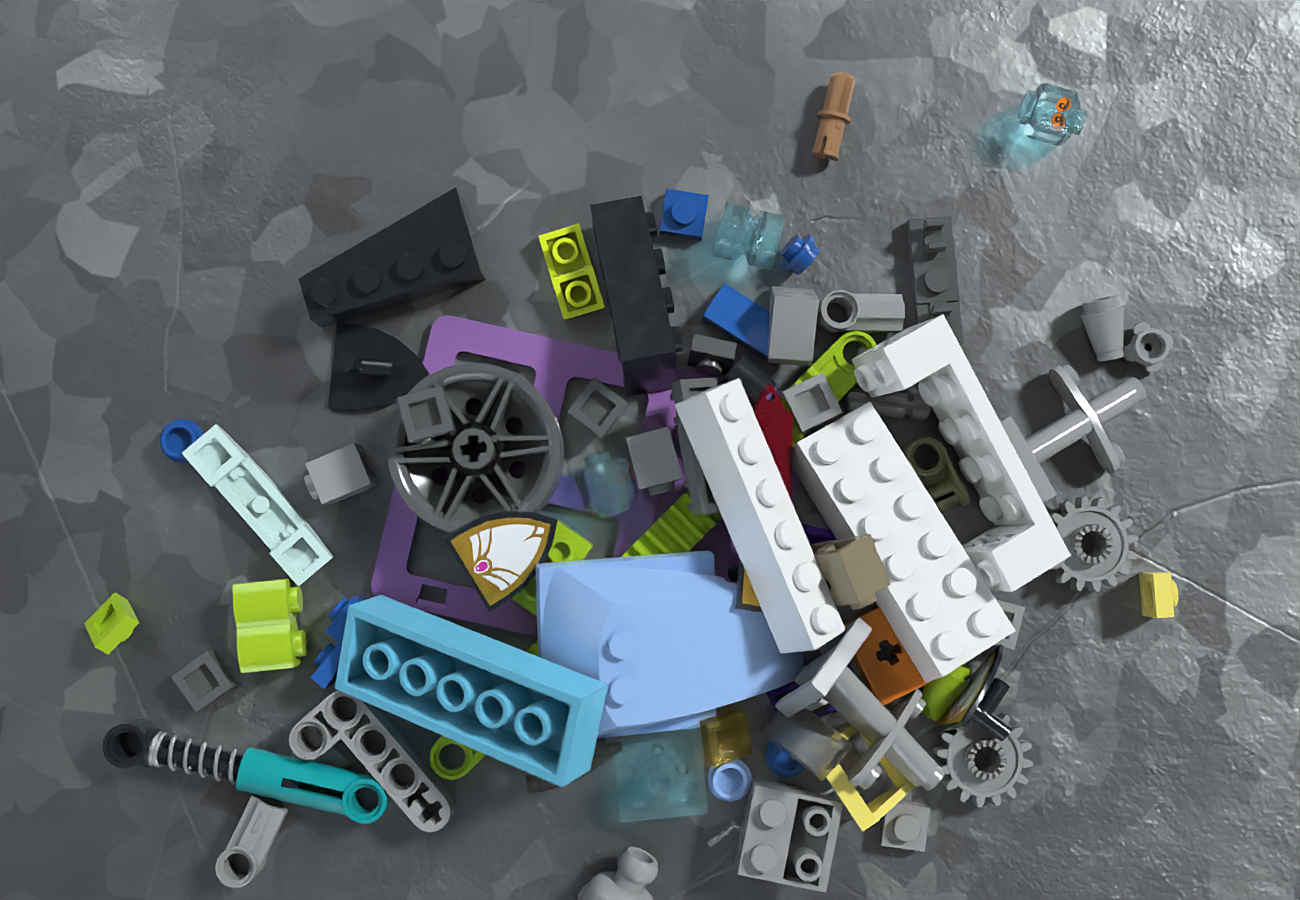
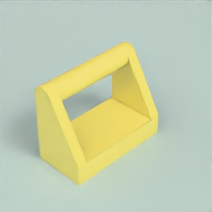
M847 721L807 749L863 832L878 822L915 786L883 756L879 762L895 786L866 804L856 788L848 781V776L832 754L858 731ZM863 736L870 747L872 744Z

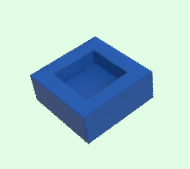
M666 189L660 234L702 240L709 195Z

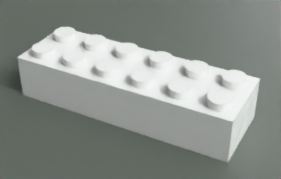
M871 402L864 404L795 444L792 448V468L835 538L842 539L865 534L871 535L891 583L875 594L877 598L875 602L883 611L897 638L925 683L947 675L1016 631Z

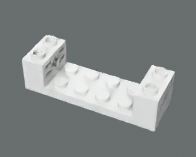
M944 315L908 327L851 359L856 368L854 375L859 386L865 392H869L871 398L904 390L919 382L918 390L926 404L932 406L940 421L939 430L947 443L953 445L961 460L959 461V467L963 476L974 485L981 498L979 504L982 512L995 524L994 527L962 546L990 590L1013 592L1071 556Z

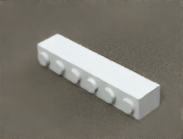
M737 378L707 389L675 404L780 653L816 650L846 631L740 379Z

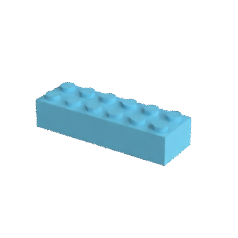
M379 595L348 606L335 689L555 785L564 787L588 772L591 768L608 684L384 595Z

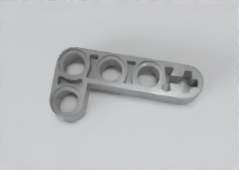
M337 690L317 705L291 730L289 736L290 748L295 755L306 760L318 758L342 740L420 830L426 832L438 831L446 825L453 815L456 801L452 791L380 708ZM341 696L350 697L356 703L357 713L354 718L349 719L340 714L338 702ZM307 726L317 727L323 735L321 747L316 748L307 743L305 739ZM369 730H376L384 735L386 739L384 751L377 752L368 746L366 736ZM397 764H406L413 769L415 773L413 784L405 785L396 779L394 770ZM424 782L428 787L414 800L411 795ZM435 801H439L442 807L438 813L434 812L431 815L426 813L425 808L429 803L432 804Z

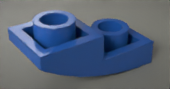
M362 595L353 596L350 601L344 597L328 615V619L332 623L325 632L336 640L338 644L334 646L332 643H329L314 661V664L319 668L311 676V679L323 689L333 685L336 681L348 606L367 600Z

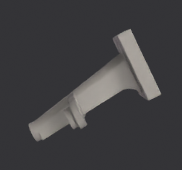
M1056 365L1049 370V378L1056 391L1070 408V413L1024 439L1011 416L999 420L1043 503L1056 496L1057 493L1041 468L1040 463L1084 436L1087 437L1098 463L1107 473L1114 474L1120 470V464L1125 462L1124 453L1114 440L1108 439L1102 425L1147 398L1145 388L1137 378L1131 377L1087 402L1078 389L1081 386V382L1075 370L1069 365L1063 367Z
M858 617L845 626L846 631L817 648L823 655L801 669L794 679L800 687L781 698L775 707L789 718L822 698L831 704L872 744L848 776V781L854 787L860 785L863 789H867L874 783L882 770L877 764L884 756L915 787L922 786L927 791H930L941 781L945 770L932 759L904 728L907 721H913L924 709L926 702L921 698L922 692L916 689L904 695L896 704L891 714L847 667L850 660L873 630Z

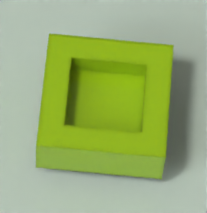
M114 592L84 624L94 647L109 655L119 643L129 638L134 628L139 624V621L129 601Z

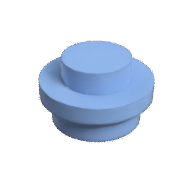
M736 757L720 758L709 769V788L714 796L722 801H737L743 798L751 787L752 778L750 770L742 760Z

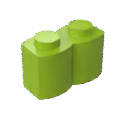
M291 578L234 584L232 589L233 610L237 628V653L241 673L295 668L300 665L301 657L307 654L306 634L304 630H298L296 621L297 613H301L303 610V597L300 586L294 587Z

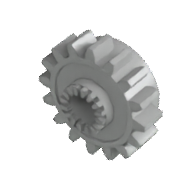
M1087 496L1076 497L1075 507L1069 501L1059 503L1062 513H1049L1071 555L1049 569L1057 571L1054 579L1056 582L1065 583L1071 579L1070 589L1081 591L1086 583L1088 591L1100 592L1101 581L1108 587H1114L1117 585L1115 573L1129 575L1130 570L1124 562L1126 559H1137L1138 554L1128 549L1129 544L1139 541V538L1136 535H1127L1126 529L1132 525V519L1119 520L1117 518L1122 507L1111 505L1105 509L1106 501L1102 497L1094 498L1090 505ZM1085 533H1089L1094 540V549L1089 555L1083 553V549L1080 547V541H1082V536Z
M1000 713L997 716L1005 723L1009 724V716L1003 713ZM969 719L964 728L948 730V732H938L937 734L943 739L941 746L933 748V753L941 757V762L938 765L948 775L942 782V785L948 791L958 787L955 797L962 802H965L972 795L973 804L981 808L985 803L986 797L995 806L1001 805L1000 794L1004 792L1015 798L1017 794L1013 788L1014 783L1017 781L1027 785L1029 781L1021 774L1022 768L1033 767V762L1023 757V752L1032 748L1031 743L1026 740L1017 739L1023 733V728L1017 724L1011 725V732L1003 741L998 740L972 719ZM988 746L991 752L988 763L982 767H976L973 760L975 758L974 754L977 753L978 749H982L981 747Z

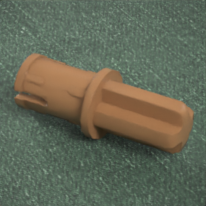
M837 72L830 76L823 110H819L817 113L820 123L814 149L811 153L816 158L827 160V156H830V161L839 160V151L845 125L851 122L848 111L855 85V78L852 75Z

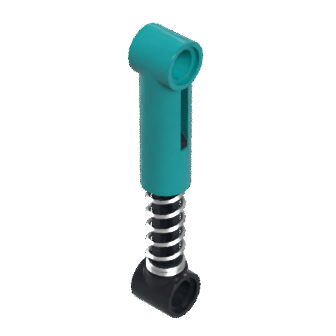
M136 718L114 726L107 732L103 740L105 758L111 765L118 768H130L135 765L161 767L165 764L169 765L171 771H175L178 768H183L186 774L196 771L199 772L202 778L213 775L216 781H221L224 778L229 779L232 785L236 784L238 791L346 815L352 821L359 824H369L376 821L390 807L393 801L370 772L365 774L251 747L242 755L237 754L236 748L229 752L222 750L221 745L217 749L207 747L206 741L202 745L192 743L191 738L185 742L177 740V735L170 738L166 732L162 733L161 729L147 719ZM128 732L134 734L139 740L140 744L137 754L131 752L125 744ZM368 787L377 793L378 805L376 807H366L360 802V788Z

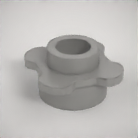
M1141 322L1136 324L1132 329L1133 337L1129 345L1123 348V358L1128 362L1136 361L1144 365L1147 372H1157L1163 367L1162 360L1166 358L1169 350L1173 347V339L1169 334L1151 328L1148 323ZM1145 344H1150L1151 350L1149 352L1144 349Z

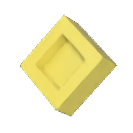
M1139 573L1142 616L1152 618L1174 617V607L1178 604V588L1176 583L1171 580V573Z

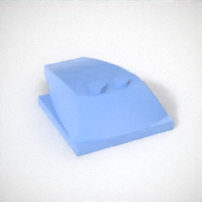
M711 551L536 564L538 657L608 684L597 739L716 726V708L784 686L794 681L803 668V651L780 653L763 612L736 609L737 584L727 582L724 577L715 576V555Z

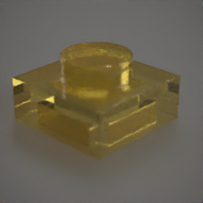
M734 709L699 721L705 762L709 765L716 767L752 754L745 712Z

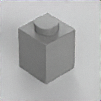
M669 427L626 438L639 490L649 489L650 496L676 490L674 481L681 480L683 477Z
M356 443L305 463L309 472L308 475L304 476L307 489L314 500L320 499L321 504L324 505L335 504L378 486L363 446Z

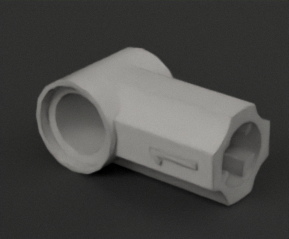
M845 290L832 291L819 302L816 326L823 333L829 335L852 331L899 333L903 330L905 303L903 302L902 294H857ZM829 303H837L843 307L846 314L844 322L838 323L830 319L827 314Z
M252 794L226 850L221 853L216 862V875L225 886L231 888L243 887L264 869L267 860L266 856L289 810L282 802ZM235 853L243 854L247 857L250 863L248 873L238 871L233 865Z

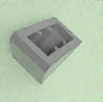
M771 286L768 363L812 365L819 299L813 289Z

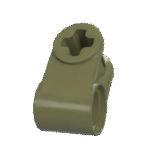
M923 437L909 440L904 444L901 451L941 513L958 505L963 508L970 505L968 492L940 441L935 438ZM920 445L928 447L932 454V462L926 469L919 468L914 461V452Z

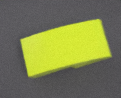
M574 224L538 235L563 319L566 320L605 308L580 224Z

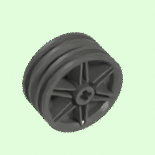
M464 363L436 371L415 385L408 394L441 385L444 387L456 430L447 433L439 441L429 438L409 443L399 407L394 414L387 440L388 467L398 493L417 516L432 526L451 533L484 515L504 511L539 513L546 506L561 478L564 465V442L555 414L542 395L528 381L514 372L499 366L484 363ZM472 398L479 399L483 405L481 412L475 416L468 414L466 411V403ZM512 417H517L522 421L523 427L518 434H510L506 429V423ZM475 438H478V443L487 447L486 452L479 454V461L473 462V457L465 455V448L471 447ZM519 461L526 466V473L523 477L516 479L511 476L509 469L514 462ZM444 468L449 472V479L446 484L437 485L433 482L432 474L436 469ZM478 487H485L490 494L488 501L483 504H477L473 500V492Z

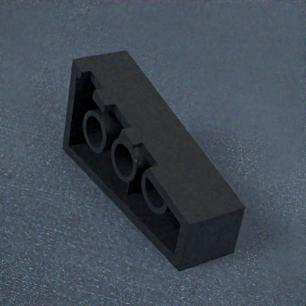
M456 187L298 278L310 320L321 328L486 280L463 199Z
M642 196L592 204L590 208L593 231L603 281H606L605 290L610 318L614 320L613 329L618 359L622 361L625 395L629 397L672 389L671 383L677 381L676 353L683 352V343L679 326H670L668 314L674 313V303L670 286L662 288L659 275L666 274L662 249H653L651 240L652 237H657L653 211L645 212Z

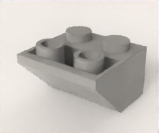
M751 777L752 782L747 795L734 862L737 874L826 893L843 802L795 785Z

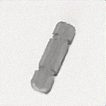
M852 387L845 397V409L848 412H852L868 402L872 403L878 415L903 418V416L909 415V419L926 420L931 411V406L925 403L921 395L917 394L907 397V393L893 392L871 398L870 394L862 388Z

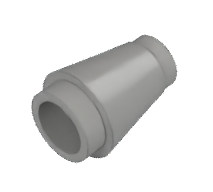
M1108 296L1083 302L1084 313H1081L1080 317L1096 353L1097 361H1108L1124 357V305H1119L1118 296Z

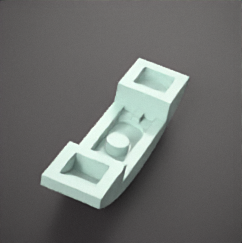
M215 424L182 452L184 457L211 487L215 486L269 547L271 550L269 554L298 587L333 558L315 531L282 491L218 424Z

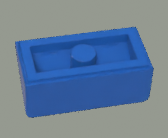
M724 283L701 320L768 362L769 311Z

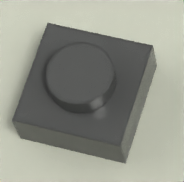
M694 334L687 366L696 367L698 372L710 376H717L721 373L728 374L734 360L737 343Z
M593 377L567 413L603 439L629 404Z
M442 385L397 397L409 443L456 431L445 389Z
M212 649L207 650L171 676L196 713L206 708L237 685Z

